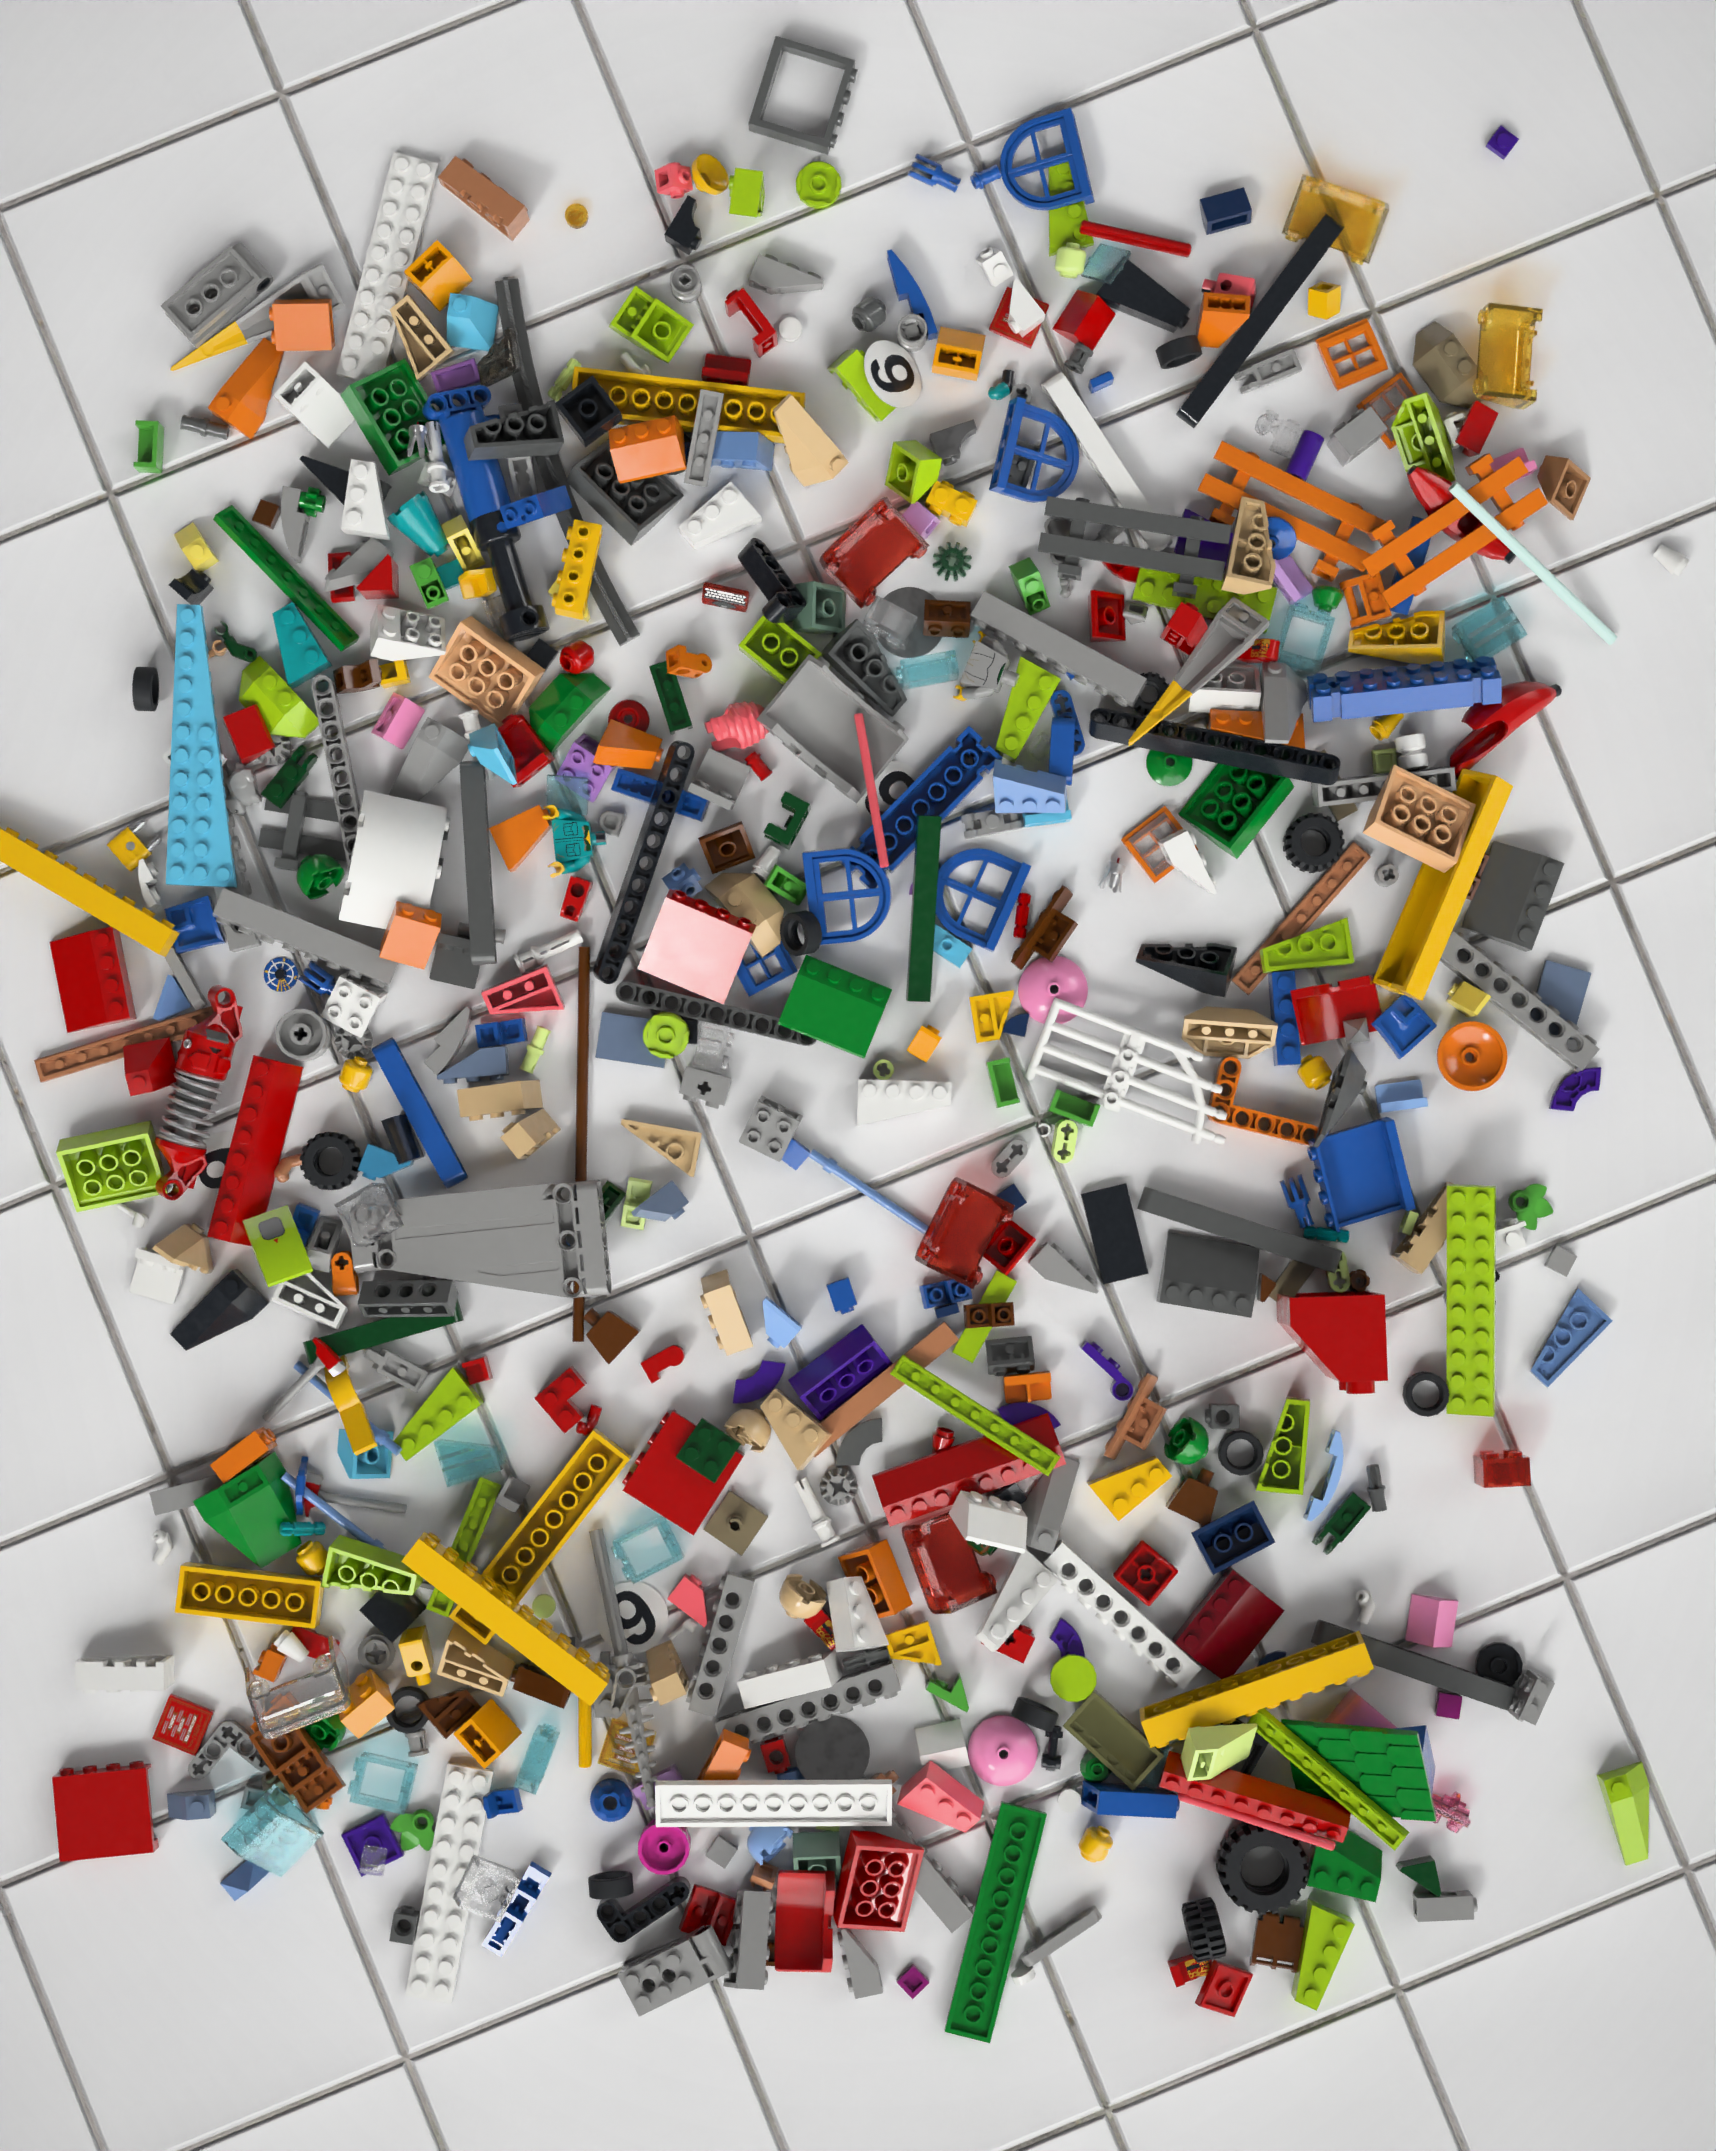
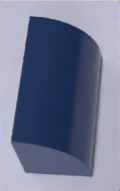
M1244 187L1200 199V212L1206 235L1251 223L1252 208Z

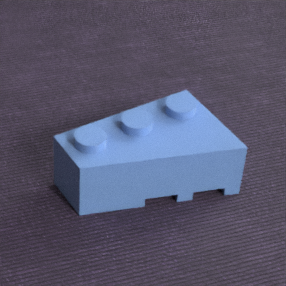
M717 431L711 467L714 465L723 468L772 471L775 444L759 432Z
M995 759L993 786L996 813L1066 812V777L1040 770L1037 773L1023 769L1021 765L1016 764V767L1002 764L1001 760Z

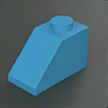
M368 1144L358 1170L363 1172V1177L375 1181L376 1177L384 1178L412 1166L414 1160L405 1164H398L394 1152Z

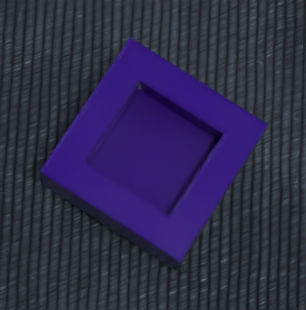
M1500 126L1485 147L1504 160L1519 138Z

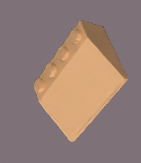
M470 616L461 621L446 645L445 655L440 656L429 678L473 710H479L481 716L492 724L495 723L499 728L503 725L502 720L510 714L516 715L535 689L545 669Z
M1394 764L1369 813L1363 833L1445 873L1458 861L1476 805Z

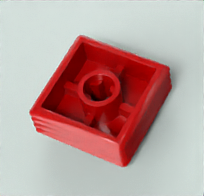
M1141 1540L1113 1573V1576L1143 1603L1151 1606L1176 1576L1178 1570L1146 1542ZM1147 1568H1150V1577L1148 1578L1144 1576L1143 1578H1140L1142 1575L1140 1572L1141 1569L1146 1570Z

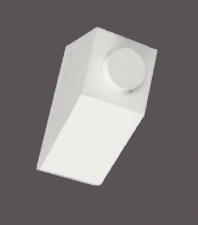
M1017 278L1013 281L1008 317L1010 322H1008V325L1015 334L1019 333L1023 338L1044 321L1046 314Z

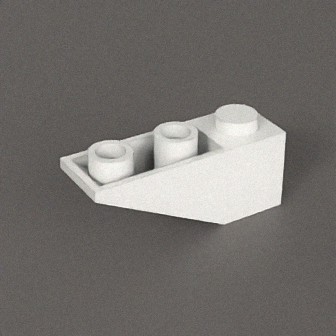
M1180 829L1157 841L1167 863L1207 892L1217 893L1214 888L1217 885L1213 875L1211 873L1208 874L1204 867L1207 865L1206 860L1201 852H1197L1194 846L1197 844V841L1192 832L1188 833L1187 830Z

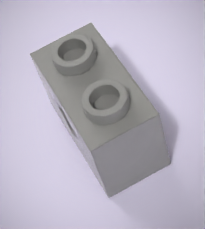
M686 1066L679 1093L683 1094L684 1100L696 1103L698 1098L705 1100L706 1106L718 1109L719 1105L725 1106L732 1079ZM708 1082L711 1092H706L705 1095H702V1090L698 1089V1087Z

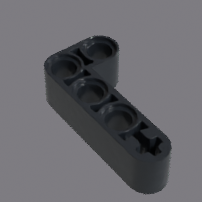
M752 538L738 554V559L769 601L763 607L762 613L772 623L792 622L806 606V600L767 546L761 540Z
M675 1877L626 1911L623 1910L616 1899H602L597 1908V1917L614 1941L618 1943L625 1942L684 1902L689 1896L690 1883L685 1877ZM676 1886L679 1888L684 1887L683 1893L680 1891L674 1893ZM662 1898L665 1900L666 1905L664 1907H657L654 1904V1900ZM610 1905L613 1907L614 1912L612 1914H605L602 1907ZM642 1911L646 1914L647 1918L640 1921L635 1918L634 1914ZM617 1925H624L627 1928V1932L620 1934L615 1930V1927Z

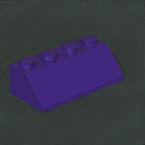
M861 1324L788 1379L799 1398L817 1419L821 1421L893 1363L864 1325Z

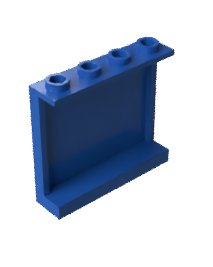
M1384 1117L1330 1133L1318 1148L1313 1146L1315 1138L1308 1140L1310 1147L1307 1148L1310 1160L1314 1162L1313 1176L1316 1183H1319L1321 1191L1318 1192L1321 1204L1325 1206L1326 1214H1324V1220L1327 1227L1340 1232L1341 1227L1400 1209L1406 1211L1416 1209L1393 1119Z

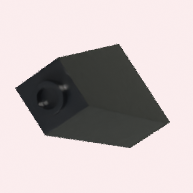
M1126 257L1096 293L1109 307L1172 333L1178 327L1182 330L1190 319L1188 317L1189 307Z

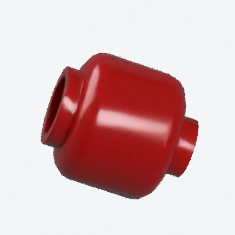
M574 641L561 650L560 664L565 671L579 674L593 665L594 650L584 641Z

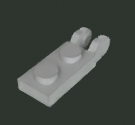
M1294 348L1251 365L1250 368L1234 375L1236 381H1240L1253 374L1255 381L1240 388L1241 394H1245L1256 388L1260 389L1301 372L1302 367Z

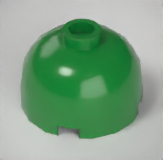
M326 854L309 855L301 861L296 879L304 895L311 900L318 899L330 893L326 889L333 883L335 887L340 884L344 877V870L338 861Z
M1191 1417L1188 1420L1182 1418L1173 1426L1168 1434L1169 1437H1172L1169 1445L1167 1443L1164 1445V1454L1167 1458L1179 1464L1191 1465L1207 1455L1209 1436L1204 1426Z
M315 1704L299 1718V1723L321 1750L323 1748H330L328 1751H332L345 1736L347 1727L340 1722L337 1707L331 1704Z

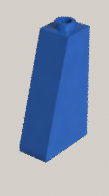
M1083 1780L1081 1804L1097 1815L1176 1819V1812L1179 1810L1180 1801L1178 1795L1170 1790L1137 1786L1132 1791L1127 1785L1104 1782L1093 1783Z

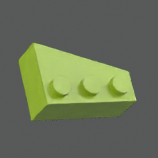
M735 168L734 175H730L729 196L731 197L729 214L761 217L765 199L763 171Z
M857 349L846 350L827 370L831 374L835 372L843 381L842 386L846 390L850 389L857 398V402L876 422L883 421L896 407L882 401L870 387L864 371L865 352L862 350L858 351Z

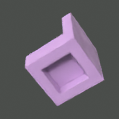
M918 501L911 504L901 516L907 524L925 539L941 522Z

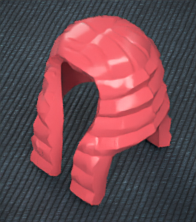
M745 701L742 703L736 702L735 704H729L724 715L704 722L707 733H713L717 739L711 742L712 749L718 752L733 747L744 750L754 743H759L760 739H764L765 735L769 733L757 720L765 708L752 701L750 703Z

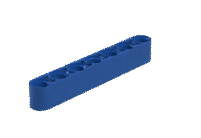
M392 1037L373 1047L372 1052L445 1187L449 1189L466 1180L468 1175L396 1041Z

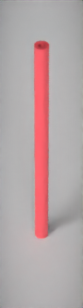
M858 713L854 715L878 859L880 867L885 868L889 866L866 728L863 714Z
M1178 1793L1179 1801L1331 1851L1335 1848L1336 1842Z

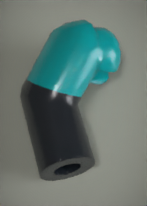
M1003 370L1002 382L995 387H991L988 391L991 399L1002 400L1012 392L1014 371Z

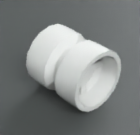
M1413 734L1395 738L1396 752L1402 754L1398 757L1399 767L1407 771L1429 767L1427 753L1422 752L1427 747L1425 734Z

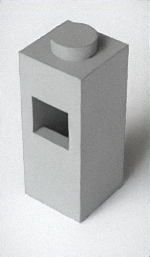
M1469 1890L1442 1891L1439 1897L1432 1892L1413 1893L1414 1917L1418 1922L1474 1920V1912L1478 1910L1477 1899L1473 1897Z

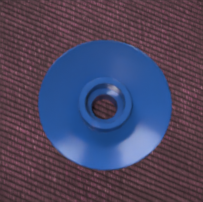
M1274 516L1267 517L1269 537L1276 543L1272 544L1273 559L1280 560L1286 558L1295 548L1297 541L1296 532L1286 520Z

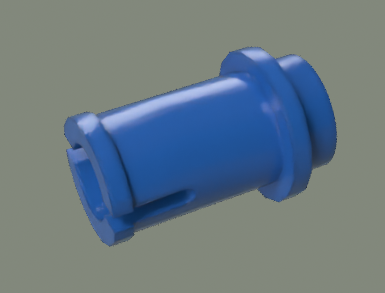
M995 164L981 172H973L970 180L975 189H983L984 185L1000 179L1001 173Z

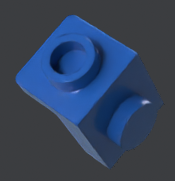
M518 1787L494 1789L483 1796V1807L488 1819H492L499 1814L517 1813L523 1810Z

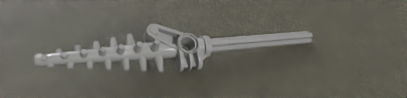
M602 1528L589 1531L614 1651V1656L611 1657L612 1663H615L616 1669H614L615 1682L609 1714L612 1718H619L625 1709L628 1726L620 1729L619 1733L631 1734L632 1741L624 1744L625 1749L634 1748L636 1756L630 1758V1763H638L640 1772L635 1773V1776L642 1779L643 1787H641V1792H645L646 1806L651 1808L655 1807L653 1783L657 1780V1777H652L651 1767L656 1766V1761H650L648 1753L656 1749L655 1745L647 1746L646 1738L655 1735L654 1730H644L643 1723L653 1720L654 1716L653 1714L642 1715L641 1708L653 1704V1699L639 1700L637 1689L639 1686L651 1683L650 1680H647L646 1676L649 1674V1672L645 1671L647 1663L636 1659L632 1652L628 1653ZM628 1671L632 1674L633 1681L630 1684H623L620 1681V1674L622 1672Z

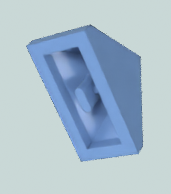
M167 975L153 1019L164 1021L192 1007L175 976Z
M256 1852L220 1884L232 1899L236 1901L251 1890L271 1869Z

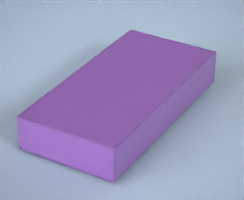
M474 358L430 372L437 393L460 389L482 382Z

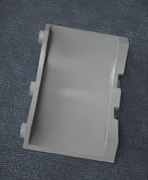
M809 654L759 715L757 720L773 736L782 740V744L822 778L828 779L835 785L836 789L855 803H858L867 789L854 715L862 713L864 717L874 780L879 777L909 738L904 734L905 728L895 720L893 722L887 720L863 701L865 697L856 689L850 690L828 669L830 664L821 657L816 659Z

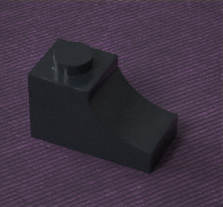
M689 195L664 234L666 242L690 255L692 250L696 251L702 241L700 229L693 222L694 213L697 208L696 199Z
M193 569L179 579L174 578L169 584L173 590L191 605H200L214 589L209 584L211 579L202 571L197 573Z

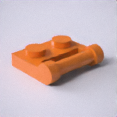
M1380 572L1373 577L1365 574L1339 583L1340 590L1344 592L1349 609L1351 628L1392 616L1390 607L1381 594L1385 589ZM1359 585L1367 615L1360 617L1352 587Z

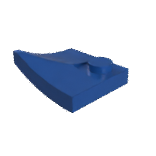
M207 895L164 909L167 920L175 925L173 929L180 933L174 942L177 954L226 943L220 925L216 922L217 918L213 917L214 906L210 896Z
M1401 995L1371 1023L1398 1059L1404 1057L1437 1027L1419 1005L1406 995Z

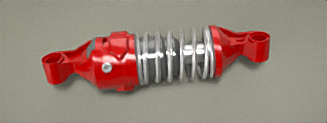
M221 985L212 986L208 991V1000L211 1003L213 1014L202 1022L185 1029L181 1047L177 1052L176 1072L173 1073L177 1080L170 1084L174 1089L173 1093L167 1095L173 1103L164 1106L168 1112L174 1115H164L162 1117L163 1121L171 1126L159 1127L161 1133H158L155 1139L156 1145L170 1166V1171L157 1180L155 1188L159 1195L168 1200L178 1199L187 1188L194 1189L197 1176L208 1165L205 1156L207 1145L193 1140V1135L210 1136L209 1133L196 1130L195 1128L196 1124L211 1127L213 1123L198 1117L216 1115L215 1111L210 1110L211 1105L219 1104L218 1100H216L217 1094L222 1093L219 1085L225 1083L224 1080H226L228 1071L231 1068V1059L236 1042L243 1036L240 1023L243 1007L237 1005L234 992ZM224 991L225 998L223 1001L219 1002L218 995L220 992ZM172 1183L173 1189L169 1193H166V1186Z

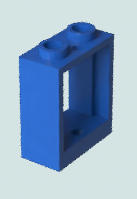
M564 485L499 508L506 528L510 529L573 508Z

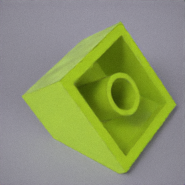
M916 440L895 441L892 446L885 485L909 503L914 504L938 480L942 458Z

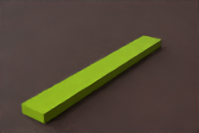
M903 1354L890 1373L899 1381L1047 1477L1061 1457Z
M1265 1708L1258 1710V1713L1249 1719L1247 1724L1257 1723L1256 1732L1394 1851L1410 1833Z

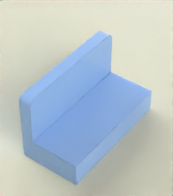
M1421 1080L1382 1084L1374 1087L1378 1113L1428 1106L1427 1097L1423 1098Z

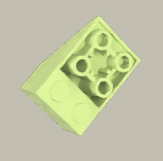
M1257 1723L1188 1728L1180 1758L1187 1781L1212 1779L1249 1757L1258 1727Z

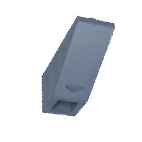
M505 1046L481 1048L437 1075V1080H443V1084L457 1083V1079L466 1078L467 1082H480V1077L489 1076L490 1081L504 1080V1075H509L508 1048Z

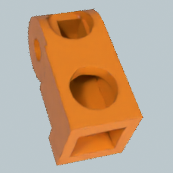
M677 645L666 651L667 673L698 678L703 673H708L712 669L711 659L704 653L698 655L686 652V646Z

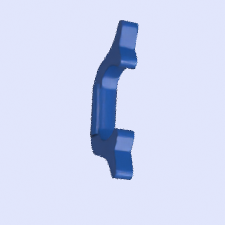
M302 1456L296 1478V1515H303L304 1510L303 1496L305 1494V1474H307L308 1457Z

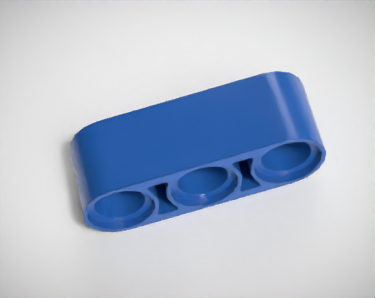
M1052 717L1049 773L1066 777V784L1072 786L1076 718Z

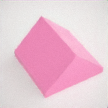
M1411 1594L1405 1640L1433 1648L1452 1647L1458 1600Z

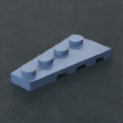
M1578 1288L1530 1372L1548 1388L1613 1320Z

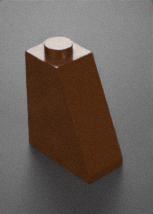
M521 1663L518 1668L513 1669L510 1679L511 1682H514L512 1689L557 1707L565 1708L571 1691L539 1667Z

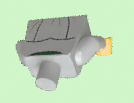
M978 631V634L981 635L980 640H973L974 647L960 680L962 686H955L956 689L960 690V693L957 696H953V698L960 701L991 696L994 692H1000L1003 683L1015 687L1019 679L1018 673L1008 670L1011 662L1007 658L1008 653L1001 643L985 635L982 631Z

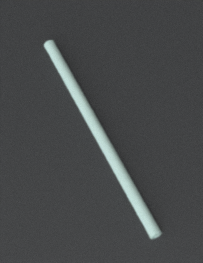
M1458 482L1450 486L1448 491L1606 643L1611 645L1615 642L1617 636Z

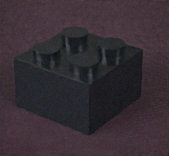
M593 375L555 403L557 411L585 448L623 420L620 410Z

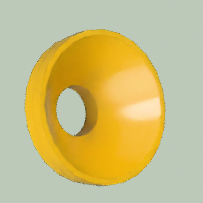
M701 154L693 161L692 180L695 182L698 190L718 195L728 188V174L724 166L715 157L709 154Z

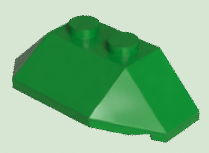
M560 673L529 707L530 725L551 754L604 698L611 688L594 673Z

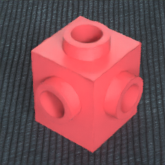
M672 162L654 170L657 193L670 195L671 198L678 199L684 197L685 193L693 190L690 167L682 166L678 162Z

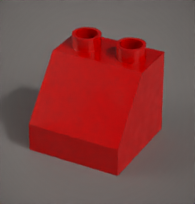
M1372 1291L1297 1293L1295 1297L1277 1294V1322L1325 1376L1339 1382V1390H1344L1347 1394L1375 1393V1381H1388L1385 1294Z

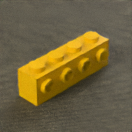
M574 519L573 526L568 527L566 539L570 540L568 548L563 550L561 561L565 562L563 571L559 570L557 576V584H560L558 593L554 592L552 606L555 607L557 615L580 620L584 618L603 532L602 525Z

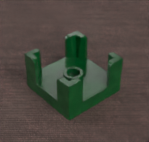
M785 791L781 798L782 808L794 813V816L790 815L784 825L787 828L786 831L772 823H768L763 833L765 838L790 850L811 807L809 803Z

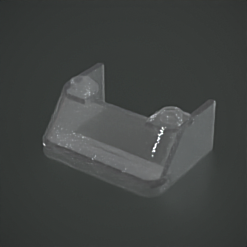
M333 1635L328 1636L330 1653L321 1655L315 1660L312 1673L276 1687L270 1688L266 1680H257L249 1667L244 1668L246 1694L259 1731L264 1738H276L339 1714L350 1706L351 1696L347 1660Z

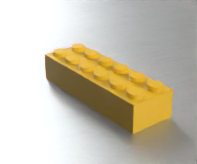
M185 1562L180 1565L175 1613L315 1629L320 1625L324 1587H321L323 1578Z

